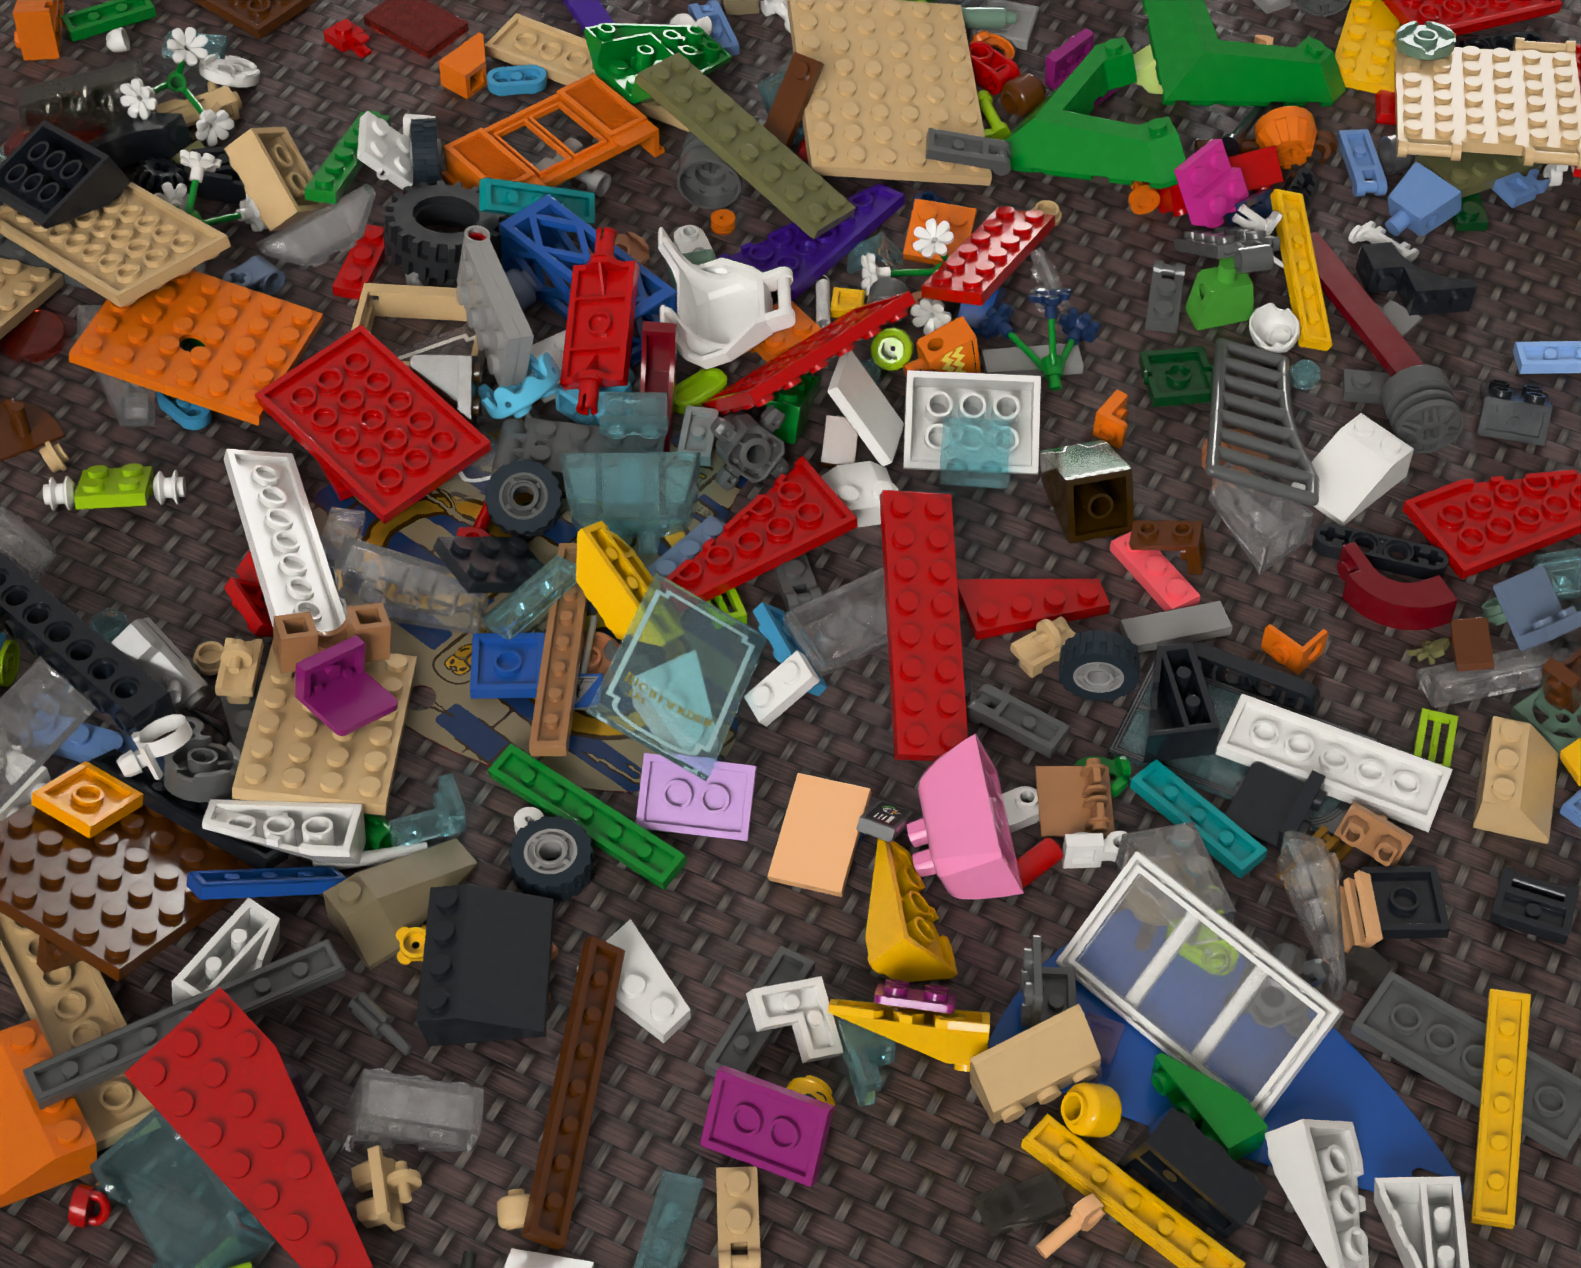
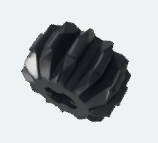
M149 157L148 161L142 160L139 162V166L136 167V173H134L133 183L152 194H164L162 185L166 182H170L173 189H176L179 183H183L188 187L187 172L184 171V165L175 164L174 159L166 160L163 157L160 159Z

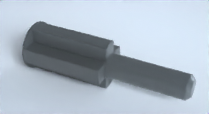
M365 992L357 994L350 1001L348 1010L375 1036L383 1034L405 1056L412 1053L413 1046L391 1026V1017Z

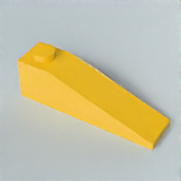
M879 838L877 841L865 935L868 950L867 959L870 966L878 974H885L891 979L907 982L954 978L958 973L952 946L947 936H939L933 922L939 917L935 908L930 907L920 893L925 886L914 867L910 852L895 841L888 842Z

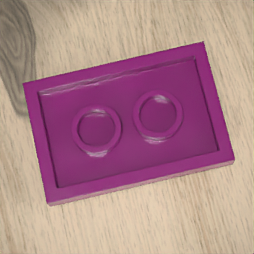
M723 1065L716 1072L700 1145L812 1187L817 1183L835 1106Z

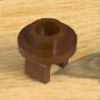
M1319 130L1316 134L1313 150L1321 151L1322 158L1320 163L1324 164L1331 153L1336 151L1338 142L1331 132Z

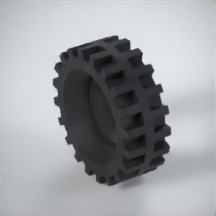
M437 181V185L429 186L426 182H420L417 189L407 186L403 188V195L395 193L392 195V202H387L384 223L386 256H391V263L394 266L402 264V272L407 275L415 272L418 273V279L426 281L428 277L437 278V283L444 284L445 279H454L457 284L464 232L452 234L438 233L424 227L450 225L466 229L473 225L482 226L490 232V241L500 263H502L499 223L506 220L507 215L480 212L479 188L475 186L469 190L463 188V183L455 182L454 186L445 185L444 181Z

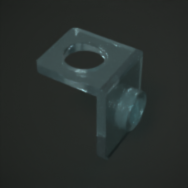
M882 232L868 240L861 241L848 253L847 271L850 274L864 268L861 264V256H866L867 253L874 254L875 261L880 259L887 267H890V270L903 269V252ZM888 249L893 253L896 264L889 257Z

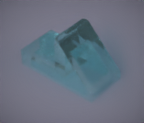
M839 1018L838 1034L844 1051L842 1055L858 1105L863 1107L875 1104L876 1087L881 1086L878 1066L891 1064L895 1061L896 1043L889 1038Z

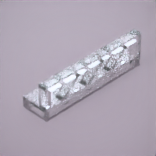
M1549 642L1523 651H1520L1518 648L1493 653L1494 669L1457 672L1454 662L1417 669L1416 678L1432 708L1542 686V667L1549 658L1552 657L1558 662H1562L1571 657L1567 648L1553 650Z

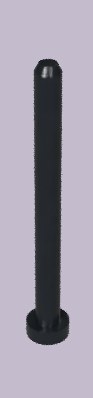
M1252 106L1232 134H1226L1222 138L1227 156H1235L1242 147L1241 140L1267 106Z

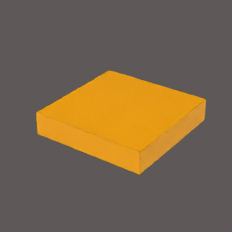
M84 761L33 791L31 805L90 839L142 807L144 794L91 763Z

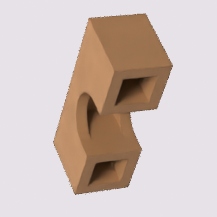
M383 602L346 607L344 623L337 629L327 632L316 630L311 612L274 616L273 650L280 672H296V663L356 635L365 642V662L390 659L391 624Z

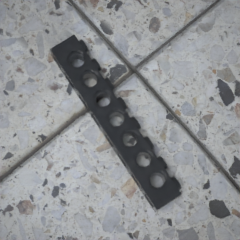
M0 552V623L3 624L10 637L14 640L17 638L22 640L28 651L35 658L42 657L56 676L63 675L68 679L70 686L77 694L82 695L84 693L88 696L96 710L101 714L108 713L123 733L128 731L131 734L139 732L159 718L176 714L169 691Z

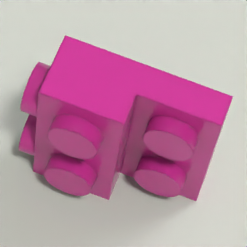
M1212 139L1174 169L1192 225L1206 226L1207 228H1215L1224 223L1223 216L1227 213L1236 212L1235 204L1249 196L1241 168L1230 166L1222 139Z

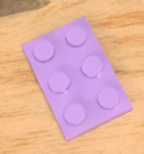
M644 753L636 824L649 830L748 841L757 766Z

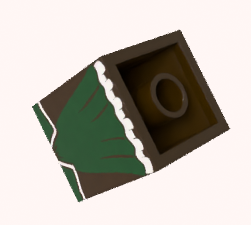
M1104 439L1040 451L1041 482L1069 544L1131 532L1134 521L1132 468Z

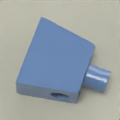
M1416 161L1389 195L1388 206L1391 218L1385 222V227L1394 236H1399L1406 228L1419 236H1425L1462 210L1461 191Z

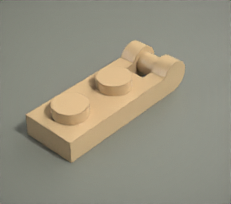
M757 1167L716 1168L719 1268H761ZM731 1250H748V1254L731 1255Z

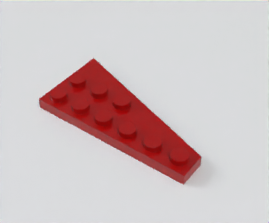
M801 456L795 462V468L787 475L782 473L774 480V486L766 494L755 497L723 526L724 531L718 537L708 539L702 545L703 550L693 559H686L658 584L659 594L664 596L666 592L694 608L857 528V517L809 462ZM670 598L666 602L676 616L689 610Z

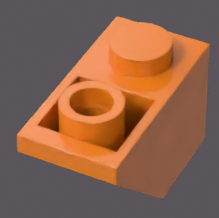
M480 32L439 61L441 85L467 100L487 85L484 37Z

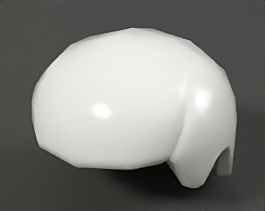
M1267 303L1255 309L1250 316L1249 331L1254 344L1259 349L1281 354L1293 348L1300 338V322L1289 308L1283 310L1277 308L1273 303Z

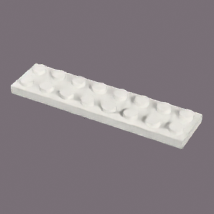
M226 449L223 460L272 626L274 616L311 612L316 630L327 632L337 629L344 623L346 618L293 454Z

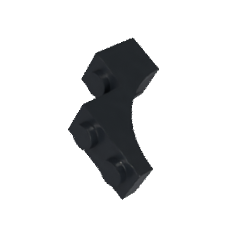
M1392 242L1362 244L1356 271L1367 293L1397 291L1409 316L1470 311L1477 289L1473 279L1445 277L1426 271L1403 257Z

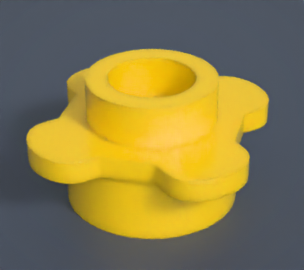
M426 925L421 928L401 927L397 931L396 939L400 942L397 960L400 964L409 965L414 961L423 962ZM414 942H418L420 946L419 948L414 949L412 947V944Z

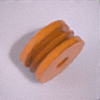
M719 209L711 214V230L714 233L728 235L734 232L736 216L732 211Z

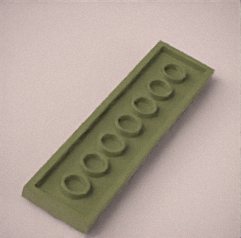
M679 52L638 73L635 83L813 240L852 217L856 209L853 204Z

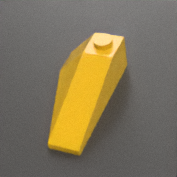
M831 999L829 1003L828 1013L944 1063L954 1064V1069L958 1071L970 1072V1058L988 1050L990 1012L955 1009L954 1014L874 1002Z

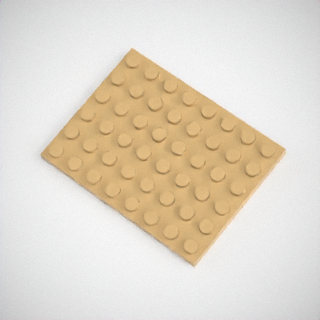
M787 0L793 53L797 52L824 64L802 117L808 166L823 176L990 186L992 180L991 169L925 158L926 135L929 128L985 137L961 5L902 0Z

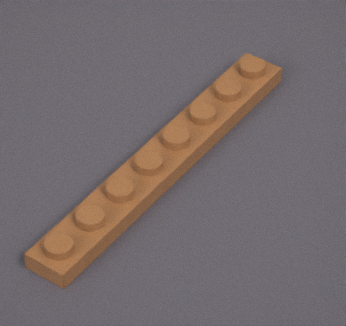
M559 543L529 740L530 756H568L589 602L576 581L577 543Z

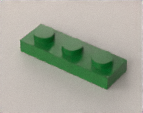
M112 0L62 15L61 20L64 29L72 42L133 23L143 22L146 19L156 17V11L150 0Z

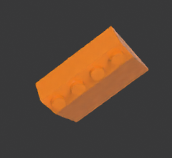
M36 1018L0 1031V1208L98 1171L97 1144L74 1096L40 1110L25 1080L24 1069L54 1057Z

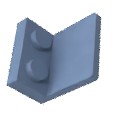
M1543 565L1493 586L1520 651L1545 643L1581 627V610L1576 611L1574 606L1562 609Z

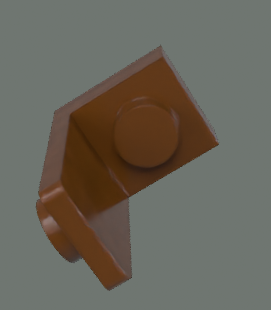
M1133 521L1129 541L1131 550L1180 551L1181 560H1187L1188 573L1203 575L1206 543L1202 521Z

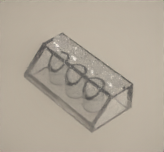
M41 657L0 698V808L97 709Z

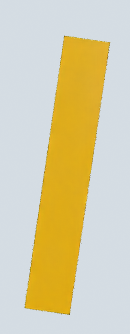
M1274 189L1270 194L1273 211L1283 215L1276 225L1278 237H1280V251L1292 313L1300 322L1298 345L1300 347L1328 351L1333 343L1303 194Z
M1498 989L1489 990L1470 1223L1513 1229L1515 1225L1531 994Z
M1048 1113L1022 1140L1021 1148L1085 1197L1093 1193L1104 1205L1102 1210L1178 1268H1245L1246 1263Z

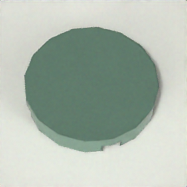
M1413 21L1402 25L1397 30L1395 46L1407 56L1416 59L1435 60L1447 57L1454 51L1456 38L1454 39V32L1443 24L1429 21L1425 25H1418V22Z

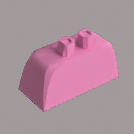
M974 734L940 756L921 776L918 793L923 818L906 824L908 836L914 848L929 844V849L913 853L914 867L920 877L937 874L947 892L959 899H988L1024 894L998 773L978 736Z

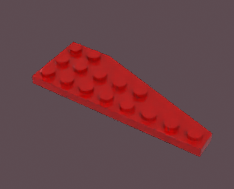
M219 987L131 1066L124 1075L301 1268H374L277 1047L228 994Z

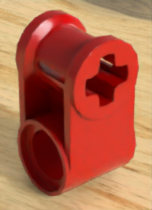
M977 41L968 45L975 83L983 87L990 94L997 95L1002 91L1003 85L1007 81L1020 75L1017 64L1012 59L993 49L989 44Z

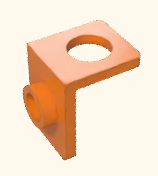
M1269 624L1264 630L1261 649L1276 662L1283 664L1298 675L1322 655L1329 632L1323 629L1302 647L1276 627Z

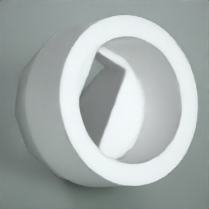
M123 27L113 29L106 35V45L111 51L115 53L130 51L129 38Z

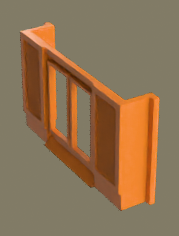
M592 73L557 90L556 94L484 129L481 127L444 145L446 171L441 172V176L451 186H454L455 182L463 183V188L469 190L473 186L479 188V180L485 177L555 187L638 144L655 158L664 154L665 148L659 144V129L648 121V117ZM561 109L599 142L575 154L536 120ZM526 126L562 156L564 160L539 171L501 137Z

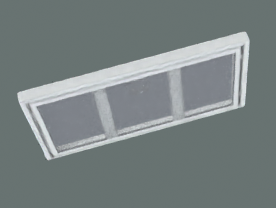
M1139 851L1134 853L1056 960V964L1062 968H1075V979L1168 1056L1243 1095L1262 1120H1264L1344 1012Z

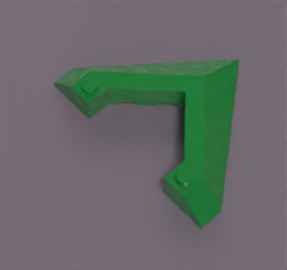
M1142 0L1144 15H1148L1149 20L1147 30L1153 59L1156 60L1155 69L1158 84L1162 85L1163 88L1161 96L1163 105H1174L1175 101H1187L1189 105L1213 106L1214 104H1223L1224 106H1269L1270 102H1282L1284 106L1305 107L1307 102H1320V107H1331L1346 91L1334 52L1327 48L1320 40L1308 36L1296 48L1219 40L1204 0Z
M1125 37L1113 38L1105 43L1096 45L1077 68L1002 139L1011 145V156L1009 159L1012 171L1044 173V175L1092 180L1094 176L1107 177L1109 183L1133 185L1134 181L1148 182L1150 188L1163 189L1178 184L1174 169L1182 164L1186 158L1178 132L1169 116L1155 118L1150 122L1136 125L1089 115L1094 109L1093 103L1099 96L1104 97L1109 90L1137 82L1133 51Z

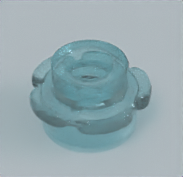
M1300 360L1290 367L1291 382L1299 389H1311L1321 379L1320 367L1311 360Z

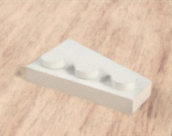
M630 919L606 941L625 950L614 1005L662 1043H665L691 1018L690 1008Z

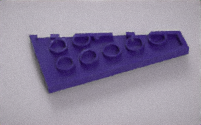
M877 184L850 196L849 202L856 207L852 217L814 240L793 222L769 233L768 239L756 245L749 242L741 246L740 252L731 256L725 253L718 256L717 259L726 258L750 265L762 273L778 267L790 268L793 271V283L790 285L791 300L794 301L905 204V196L899 191L882 184Z

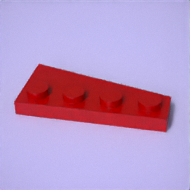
M957 579L958 598L975 640L1034 629L1036 624L1043 619H1048L1052 622L1062 616L1066 622L1109 614L1110 602L1099 579Z

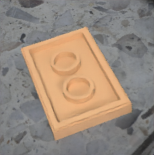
M798 773L769 869V881L842 897L860 836V832L856 829L859 817L867 811L871 789Z

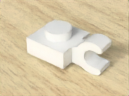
M1113 831L1105 839L1103 838V833L1078 832L1075 834H1065L1062 849L1063 869L1101 867L1102 861L1117 863L1128 861L1130 849L1115 846L1126 845L1127 832Z

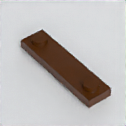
M797 52L793 54L764 124V127L787 148L791 146L803 117L804 109L809 103L824 67L822 62Z

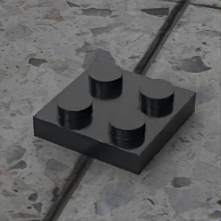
M1378 866L1360 868L1361 871L1371 876L1383 939L1448 937L1450 925L1436 866Z

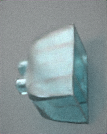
M699 452L574 453L560 455L568 511L573 525L578 530L602 520L611 532L617 534L625 542L626 537H639L640 553L657 554L660 537L684 531L693 521L700 484L701 453Z

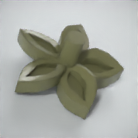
M1449 638L1438 639L1433 642L1425 639L1421 641V648L1406 650L1407 655L1416 656L1418 662L1428 658L1429 664H1435V658L1445 655L1444 651L1450 645Z

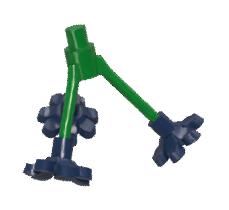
M1036 288L1035 293L1028 294L1029 302L1040 303L1044 306L1045 318L1048 319L1049 355L1042 359L1015 334V329L1011 326L1013 322L1010 320L1015 310L1008 303L1001 304L998 311L994 307L988 309L986 316L989 319H984L978 326L983 330L980 335L986 340L1001 334L1005 339H1010L1036 364L1040 372L1044 374V379L1048 380L1049 391H1059L1062 389L1061 378L1064 376L1063 370L1073 346L1083 340L1089 343L1093 342L1097 338L1096 333L1101 328L1099 322H1090L1092 316L1089 313L1084 312L1080 316L1077 308H1069L1068 315L1061 314L1059 318V324L1063 326L1062 331L1067 334V344L1061 356L1057 355L1055 318L1058 317L1057 305L1061 304L1062 301L1070 300L1071 288H1064L1062 290L1050 289L1049 292L1045 288Z

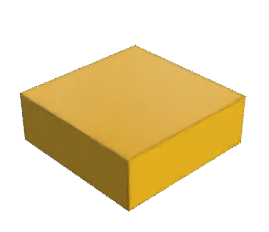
M834 287L830 317L839 318L855 307L864 305L865 290Z

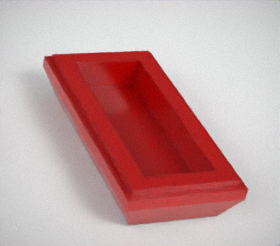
M1380 89L1375 94V123L1396 125L1395 92Z

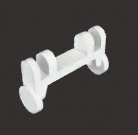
M1369 221L1363 226H1355L1348 237V240L1353 244L1357 241L1362 242L1366 240L1370 243L1392 242L1398 252L1410 262L1414 261L1419 254V250L1416 248L1410 250L1411 245L1407 242L1399 244L1384 235L1386 229L1381 226L1375 228L1376 223L1373 221Z

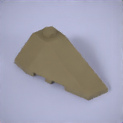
M455 838L357 872L323 892L328 919L366 967L372 970L400 951V942L396 939V933L401 927L412 928L427 924L430 887L462 885L478 868V863L459 840Z

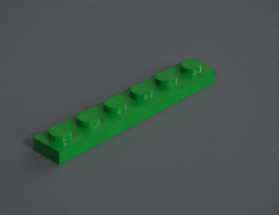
M367 111L359 114L305 187V200L336 204L363 167L364 163L357 159L360 117ZM369 111L376 117L385 120L391 127L390 116L381 115L377 111Z
M510 744L487 770L490 778L550 817L562 816L563 819L574 820L578 826L581 825L586 830V835L590 836L593 845L663 890L667 888L687 863L685 854L513 744Z

